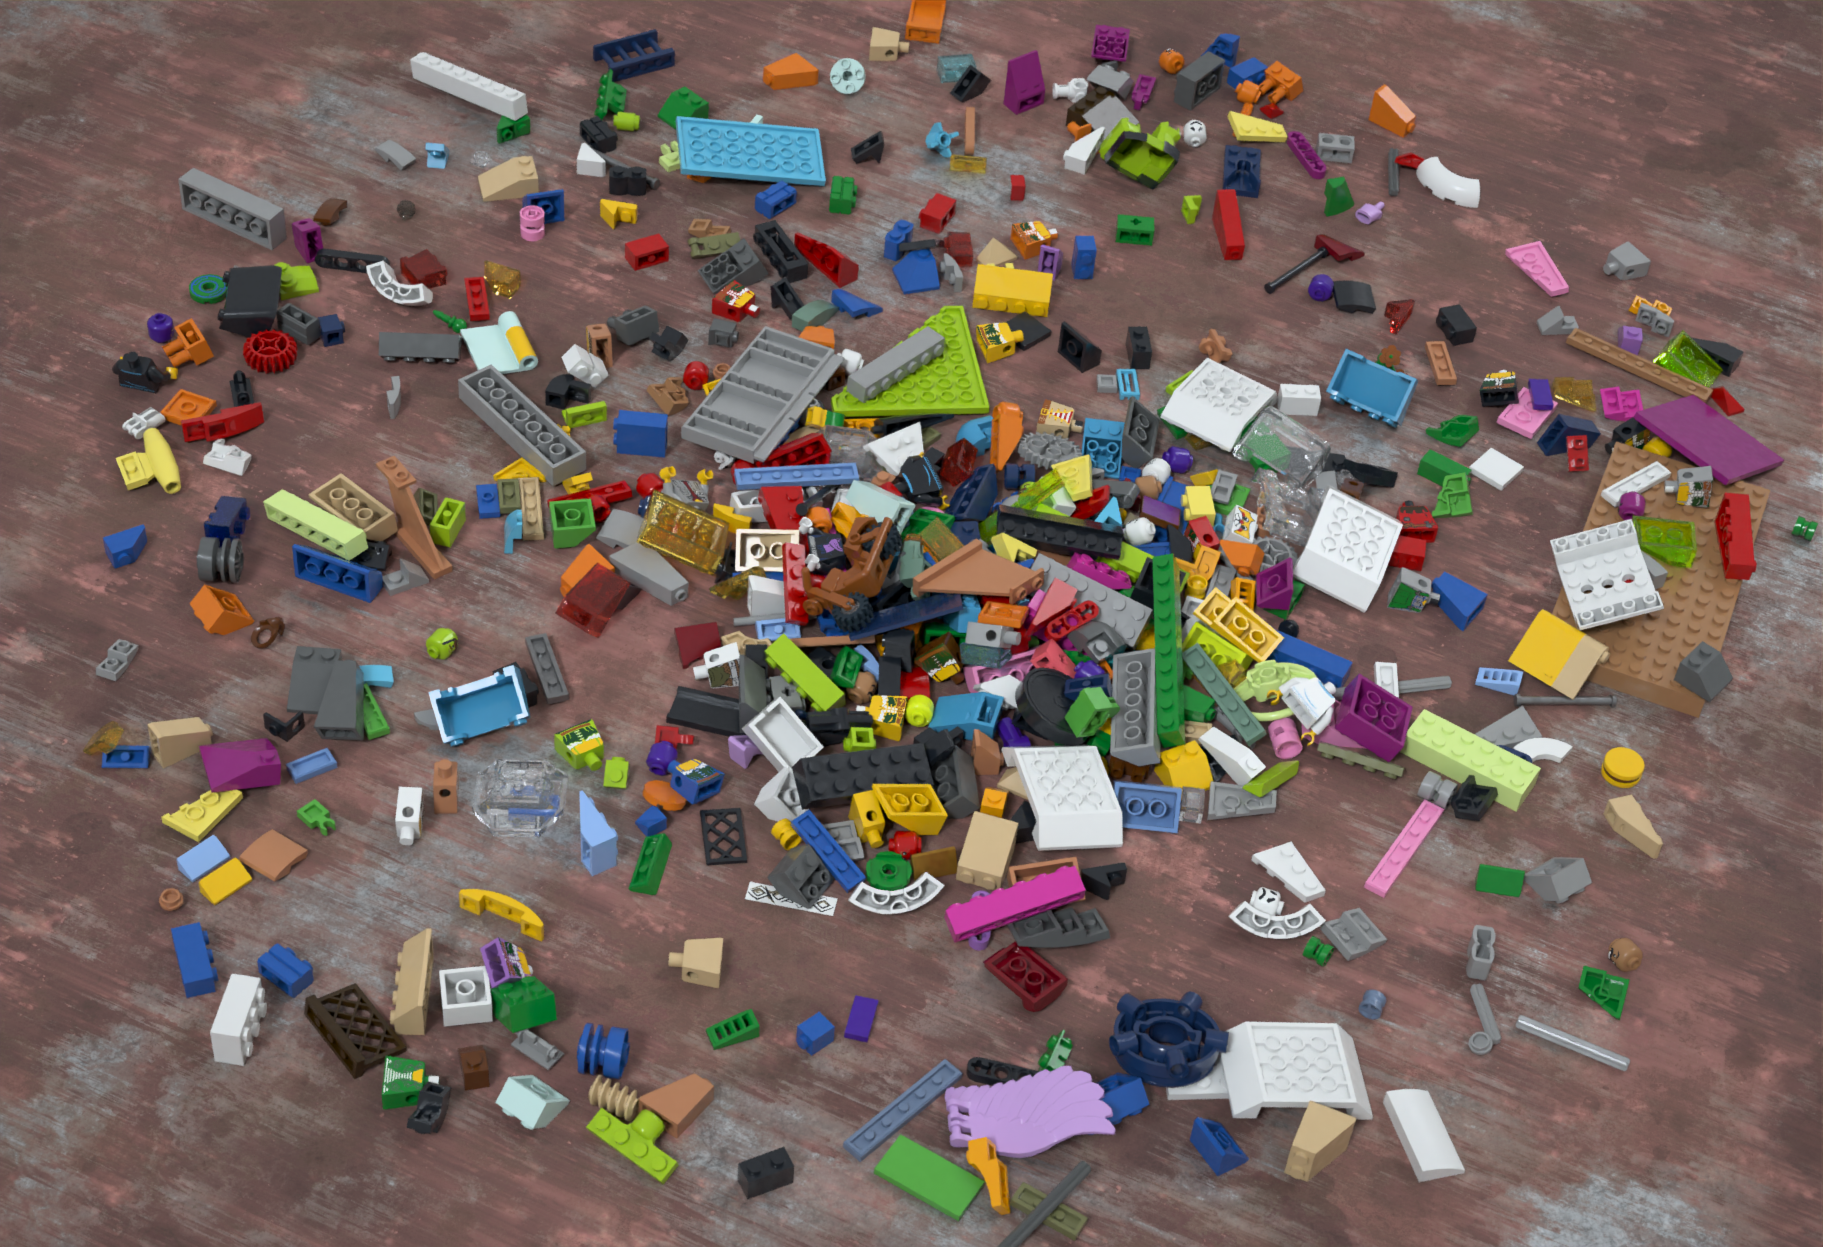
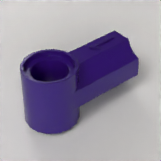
M1010 717L1003 718L997 723L996 730L1003 741L1004 747L1031 746L1029 738L1026 735L1022 736L1019 728L1011 724L1012 719Z

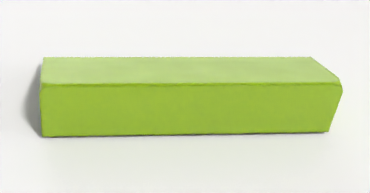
M1299 761L1279 762L1243 785L1242 789L1261 798L1295 776L1298 772Z

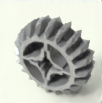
M1258 536L1256 540L1253 539V543H1248L1258 545L1265 553L1259 572L1288 558L1293 559L1294 568L1298 557L1294 547L1289 546V542L1284 543L1282 539L1277 540L1275 537L1268 538L1265 536L1262 539Z

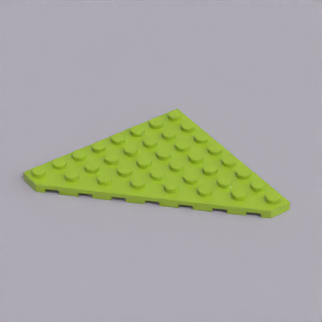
M963 306L942 307L936 316L932 315L924 322L920 329L917 328L908 335V338H910L927 326L945 338L944 351L940 356L930 360L926 365L919 367L915 372L905 376L901 381L894 383L887 390H883L865 403L847 392V386H845L839 395L835 394L831 398L832 412L844 414L845 417L896 416L922 413H989L990 407Z

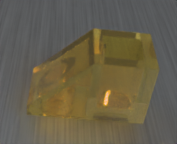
M487 260L484 261V277L493 294L511 299L521 286L520 270Z

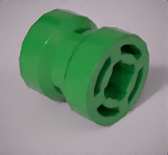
M1799 516L1791 534L1803 536L1805 540L1811 541L1818 523L1806 521L1804 517Z
M1312 936L1303 951V956L1307 959L1316 960L1318 965L1324 967L1330 960L1334 947L1330 944H1323L1319 938Z

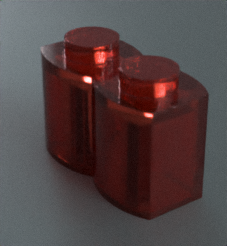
M947 232V237L943 239L945 243L943 248L947 249L945 253L949 254L958 266L972 267L973 247L971 245L970 232Z

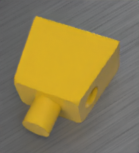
M873 790L853 794L848 817L849 820H854L857 837H860L861 843L869 842L871 848L882 846L884 843L882 834L885 820L876 794Z

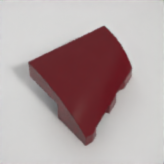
M1324 234L1316 235L1314 247L1317 250L1322 246L1328 250V256L1332 255L1337 261L1346 258L1354 261L1364 257L1365 252Z
M717 622L674 628V635L679 648V658L683 669H687L689 663L697 658L699 660L704 659L705 652L721 647Z

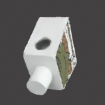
M737 642L705 652L704 659L706 665L693 667L695 679L709 677L711 688L738 686L739 651Z

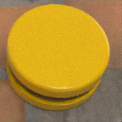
M1617 747L1606 753L1601 766V773L1604 779L1611 785L1619 788H1630L1639 783L1645 764L1637 752L1629 748Z

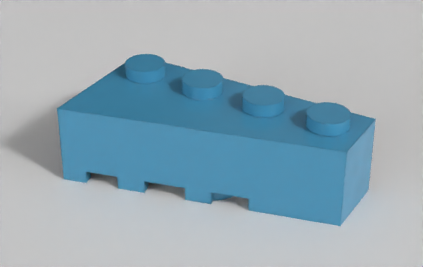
M932 592V596L941 594L938 592ZM961 594L964 610L937 618L943 619V622L949 624L956 632L967 633L968 622H978V615L981 612L977 596L974 594Z

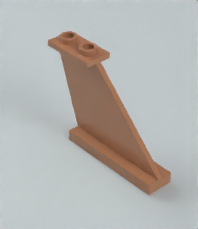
M395 456L376 463V467L388 479L398 520L396 521L398 531L394 533L396 537L434 580L453 572L452 565L435 547L409 487L416 483V479Z
M975 539L913 577V593L917 597L926 592L1009 596V603L1014 604L1042 587L1044 584V569L1040 568L1034 571L983 550L982 542Z

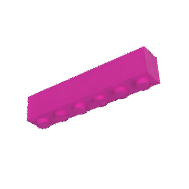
M1063 866L1057 869L1055 873L1049 875L1043 873L1028 882L1019 881L1011 888L1005 890L1004 888L996 889L985 897L979 895L973 897L967 903L952 904L945 911L944 918L955 943L1083 899L1086 889L1076 866L1069 868L1068 866Z

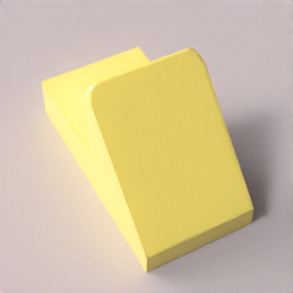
M1005 533L995 535L991 539L996 554L1012 562L1015 559L1023 561L1036 556L1037 549Z

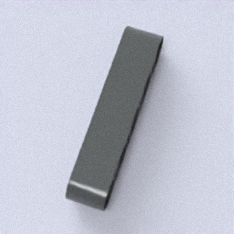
M1092 479L1093 490L1105 485L1110 486L1109 501L1113 496L1117 498L1119 508H1131L1140 493L1139 486L1133 482Z

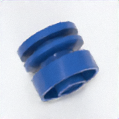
M586 1023L577 1049L578 1074L585 1075L590 1064L591 1076H595L599 1066H603L604 1078L620 1080L629 1057L628 1028L612 1026L606 1037L604 1036L603 1025L599 1024L594 1035L593 1023Z

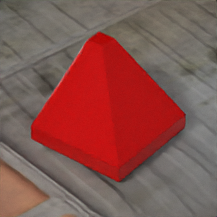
M1274 103L1260 108V111L1270 119L1284 114V111Z

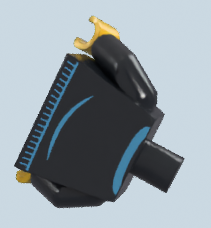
M129 352L124 354L123 357L120 356V359L112 367L113 373L119 376L120 386L155 394L161 382L177 379L178 368L166 367V371H160L151 358L138 356L136 352Z
M921 452L919 455L908 457L900 468L898 476L900 483L894 486L902 495L906 494L910 502L936 506L942 511L947 509L950 504H946L944 501L948 497L946 495L939 497L942 495L944 487L928 455L923 457L924 453Z

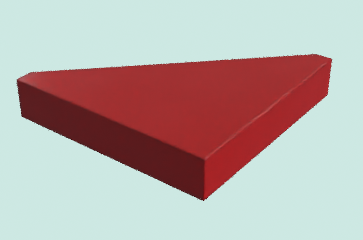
M1411 152L1396 156L1394 162L1418 168L1425 159Z

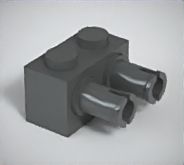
M646 305L633 311L627 309L621 316H612L607 320V326L616 330L617 340L626 345H634L637 341L649 338L652 332H659L657 311Z

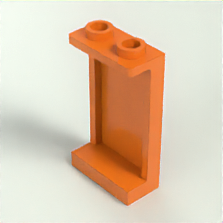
M912 0L909 18L906 23L905 40L939 44L946 0Z

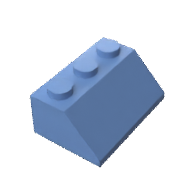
M1114 780L1113 790L1122 810L1123 828L1178 833L1182 795L1181 787Z

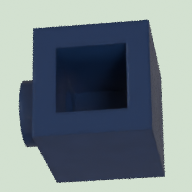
M337 314L317 317L320 322V337L324 347L344 344L343 333H345V326L343 321H339Z

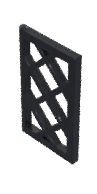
M740 808L700 810L706 865L747 863ZM736 814L737 821L733 823L725 817ZM705 816H713L717 819L712 824L706 823ZM720 822L729 826L724 833L714 828ZM733 830L739 833L737 841L728 837ZM710 831L719 836L713 843L708 841L707 834ZM723 840L732 845L726 852L717 846ZM737 848L741 851L742 857H733L730 854ZM714 850L721 856L710 859V852Z

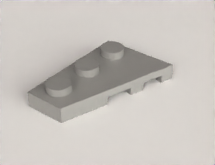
M1211 781L1207 820L1275 813L1277 790H1272L1260 798L1242 789L1243 786Z

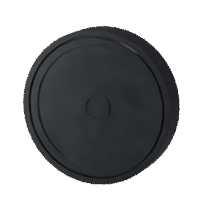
M1051 668L1031 670L1015 691L1016 704L1025 721L1039 734L1055 743L1066 746H1076L1084 743L1090 736L1077 738L1064 718L1070 710V706L1075 702L1065 697L1064 694L1066 680L1073 678Z

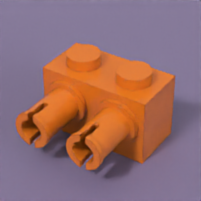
M1278 61L1265 70V80L1259 85L1262 92L1260 96H1263L1271 88L1275 90L1268 95V100L1274 104L1282 97L1292 101L1303 92L1302 78Z
M192 318L174 327L178 334L177 339L162 346L174 368L189 360L194 361L197 366L214 357L209 345Z

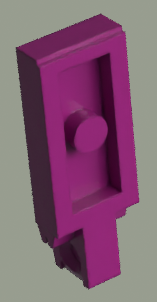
M1139 74L1132 91L1131 100L1135 102L1133 109L1140 110L1142 103L1147 104L1156 83L1155 77Z

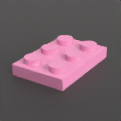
M1523 387L1518 393L1519 404H1509L1498 417L1497 423L1532 439L1557 409L1558 403L1553 401V410H1534L1529 389Z

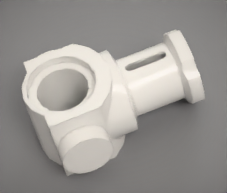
M1074 78L1067 85H1057V83H1054L1052 89L1053 99L1067 97L1068 100L1076 103L1087 95L1088 82L1084 78Z

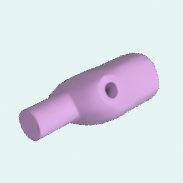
M1379 202L1374 206L1366 203L1356 211L1355 216L1362 223L1370 224L1381 218V209L1384 208V203Z

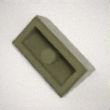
M418 488L413 496L426 526H429L438 511L437 494Z

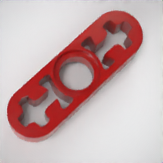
M1089 600L1084 601L1052 620L1044 630L1045 637L1048 640L1053 639L1055 642H1058L1075 629L1088 622H1092L1099 613L1097 604ZM1085 609L1092 611L1091 614L1087 613L1083 617L1081 616ZM1066 618H1075L1077 621V625H1069L1067 623ZM1060 626L1063 627L1058 634L1051 632L1052 629L1056 630Z

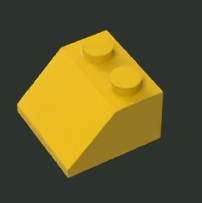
M1195 740L1160 752V763L1155 764L1154 771L1164 785L1182 788L1181 800L1209 790L1210 783L1213 781L1207 756Z

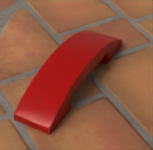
M1105 485L1094 489L1093 496L1074 503L1076 509L1070 517L1085 520L1099 512L1109 502L1110 486Z

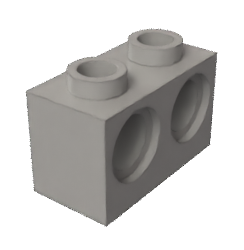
M1318 134L1316 153L1321 160L1352 163L1355 150L1354 136Z

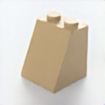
M974 811L959 859L956 880L989 890L1001 888L1014 854L1018 823Z
M1309 1101L1293 1141L1284 1173L1291 1175L1295 1179L1308 1182L1347 1150L1356 1118Z

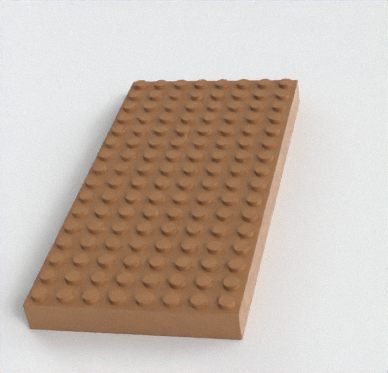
M1616 442L1583 532L1624 521L1618 514V506L1614 507L1601 497L1604 489L1656 461L1671 472L1670 478L1664 481H1676L1679 469L1695 468L1696 466ZM1713 477L1709 508L1678 504L1675 493L1664 492V481L1640 494L1646 500L1643 517L1633 522L1637 533L1640 550L1652 557L1668 571L1664 586L1655 589L1659 592L1664 609L1580 630L1608 646V652L1610 653L1606 663L1596 665L1586 681L1699 718L1705 699L1674 681L1680 662L1702 641L1721 652L1743 580L1727 579L1724 577L1714 520L1725 492L1749 494L1754 545L1770 494V490L1742 480L1724 485ZM1606 585V586H1604V588H1611V587H1613V585ZM1562 586L1552 614L1577 628ZM1586 590V591H1584L1583 593H1584V594H1589V593H1591L1592 591H1591V590Z

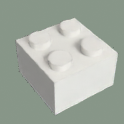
M485 966L439 970L444 1027L493 1022L490 983Z

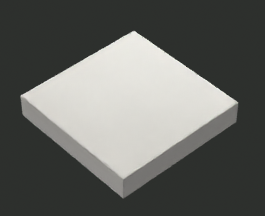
M1490 448L1469 469L1472 470L1471 474L1502 491L1523 472L1524 466Z

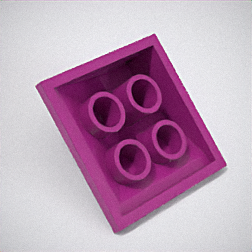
M267 738L199 746L211 793L280 785L281 762L277 749Z

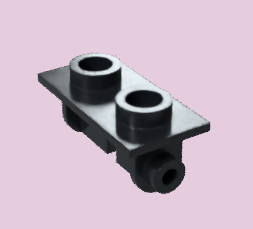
M236 371L233 375V380L229 381L234 407L254 404L250 378H246L244 372Z
M730 542L726 549L722 548L718 556L720 562L714 571V574H717L714 583L721 579L726 584H731L732 573H737L735 571L736 549L731 548L733 542Z

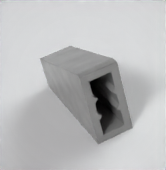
M645 539L610 555V564L615 567V575L640 587L645 592L670 606L688 598L689 582Z

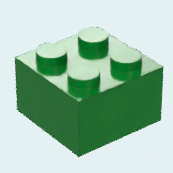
M526 976L520 981L503 983L496 988L490 989L493 1015L512 1033L557 1020L555 995L535 976Z

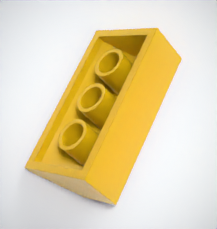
M978 264L972 308L1017 314L1026 311L1032 316L1047 317L1053 274Z

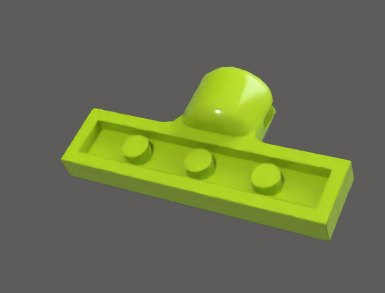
M601 1108L586 1126L588 1131L661 1184H664L679 1166L677 1161L654 1146L657 1138L665 1130V1125L657 1115L649 1110H642L634 1121L627 1125Z

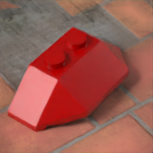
M810 433L779 446L772 451L765 462L757 460L754 463L757 468L829 464L832 450L822 433Z

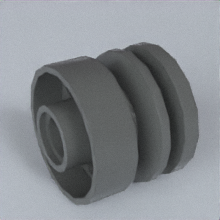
M202 537L197 552L199 580L216 582L220 572L222 582H228L230 577L231 583H238L244 564L241 539H233L231 544L230 538H225L222 547H220L218 538Z

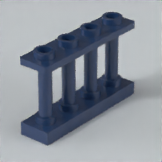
M654 29L596 44L593 46L594 61L604 60L608 64V71L610 69L613 70L612 82H617L675 66V51L673 48L661 49L658 45V31ZM652 47L655 52L646 54L643 49ZM636 51L639 55L638 57L630 58L627 53ZM620 55L623 61L615 63L611 58Z

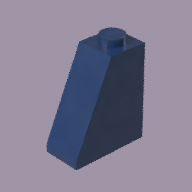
M1558 414L1537 444L1545 456L1567 453V436L1587 435V448H1590L1601 433L1590 420Z

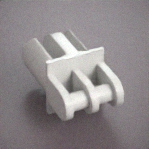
M150 407L139 415L133 413V417L127 420L122 428L128 431L129 434L134 435L136 439H141L147 429L157 428L165 422L166 418Z

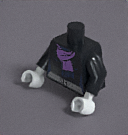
M803 517L799 522V530L801 534L808 532L809 555L805 563L808 564L809 570L813 571V574L823 576L828 575L833 568L844 570L846 568L845 557L847 555L844 553L841 535L823 532L815 526L811 527L812 521L807 517Z

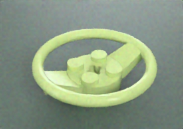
M1267 660L1255 664V668L1238 676L1230 685L1243 702L1253 696L1256 697L1258 702H1264L1270 698L1277 697L1276 695H1271L1267 698V693L1270 690L1278 691L1281 685L1292 678H1308L1310 680L1317 678V676L1310 669L1299 664L1276 663V660ZM1289 707L1268 713L1251 712L1258 721H1273L1294 715Z

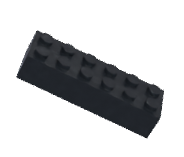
M923 743L800 758L792 766L802 810L849 804L852 801L853 794L873 790V784L934 785Z

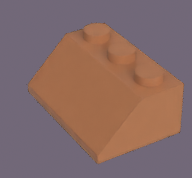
M1070 857L1009 867L1007 874L1009 888L1019 881L1028 882L1034 880L1036 876L1043 873L1047 875L1055 873L1057 869L1063 866H1068V868L1076 866L1080 875L1077 858ZM1084 895V898H1083V899H1080V900H1077V901H1074V902L1085 901V899H1086V898H1085V895Z

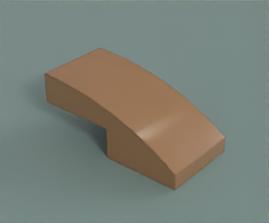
M694 219L688 232L698 238L731 233L730 226H713L711 219Z

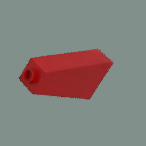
M1235 189L1217 190L1212 221L1224 260H1242L1245 243Z

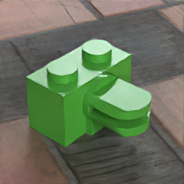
M1087 687L1079 693L1078 698L1070 706V710L1064 718L1077 738L1093 736L1108 718L1114 717L1119 712L1120 707L1114 697H1107L1101 687Z

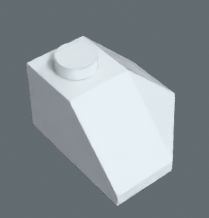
M789 765L785 766L761 789L754 803L768 819L777 822L785 818L793 821L809 810H802L793 771Z

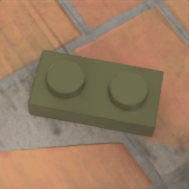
M518 478L498 479L500 514L521 510Z

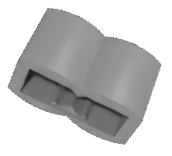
M1476 925L1473 929L1467 947L1469 959L1466 965V973L1469 978L1486 980L1495 955L1493 949L1495 931L1492 927Z

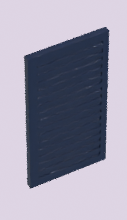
M941 593L874 612L873 618H870L871 622L865 623V628L861 626L859 631L854 629L853 632H849L850 641L964 610L961 594Z

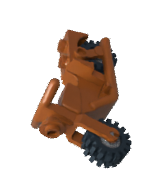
M875 517L855 518L845 545H843L844 553L847 555L852 568L846 572L837 568L831 569L822 582L821 589L812 587L809 568H802L803 588L809 598L804 601L803 608L809 615H820L824 609L829 610L841 630L843 629L844 632L848 630L853 632L854 629L859 631V627L865 628V623L871 622L870 618H873L874 611L867 598L879 594L893 558L896 555L895 553L896 551L899 552V547H902V538L899 531L889 517H885L883 522L878 523Z

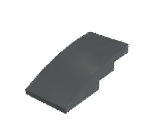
M1072 907L1054 913L1048 910L1007 925L1018 946L1037 948L1068 947L1110 938L1109 930L1096 908L1078 914L1075 913Z

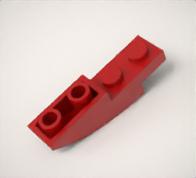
M260 402L221 409L219 414L181 420L184 441L188 442L206 438L208 442L252 429L264 423L262 404Z

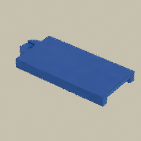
M1170 476L1165 482L1162 493H1160L1157 500L1181 509L1178 531L1184 535L1188 522L1184 521L1185 508L1181 506V495L1185 493V488L1188 485L1175 482L1173 477ZM1154 524L1156 532L1153 540L1158 543L1167 542V529Z

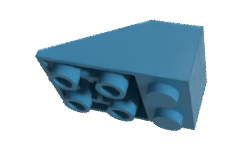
M1085 418L1081 448L1082 456L1089 454L1092 460V468L1103 469L1105 471L1104 478L1119 479L1122 457V434L1125 422Z
M986 692L939 697L928 728H932L935 732H940L943 729H948L950 732L958 726L964 731L963 739L972 740L974 729H979L993 739L997 723H999L1002 715L1004 697Z

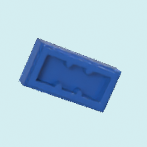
M497 484L476 485L479 519L500 517Z

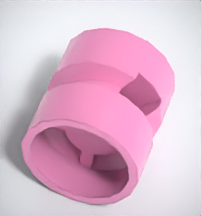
M531 205L521 209L520 234L523 239L538 241L544 237L545 221L542 208Z
M1282 718L1270 723L1268 733L1276 756L1280 759H1290L1297 756L1302 751V743L1295 722L1290 718Z

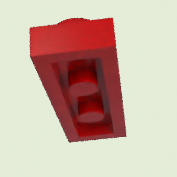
M484 277L464 278L470 321L490 320Z

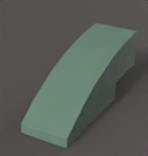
M825 300L812 301L792 315V327L803 331L806 326H823L839 311V307Z

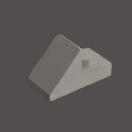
M1560 306L1555 307L1537 320V326L1541 335L1571 334L1575 328L1579 329L1574 316H1564Z
M400 559L399 571L382 576L383 586L390 596L429 583L428 577L419 565L404 559Z

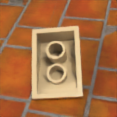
M532 156L512 158L478 176L483 202L523 198L526 194L539 193L538 176Z
M736 529L735 571L737 573L754 571L783 573L782 545L785 542L799 544L800 530Z

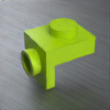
M612 757V760H606L604 788L626 789L630 764L628 761H625V758Z

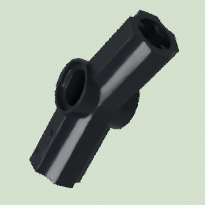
M846 707L822 712H808L806 714V727L810 732L832 731V733L849 732L851 727L871 728L873 724V717L868 711H849V708Z

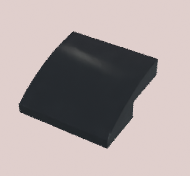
M1347 280L1333 281V295L1336 308L1352 314L1356 309L1370 314L1374 313L1376 306L1369 284Z

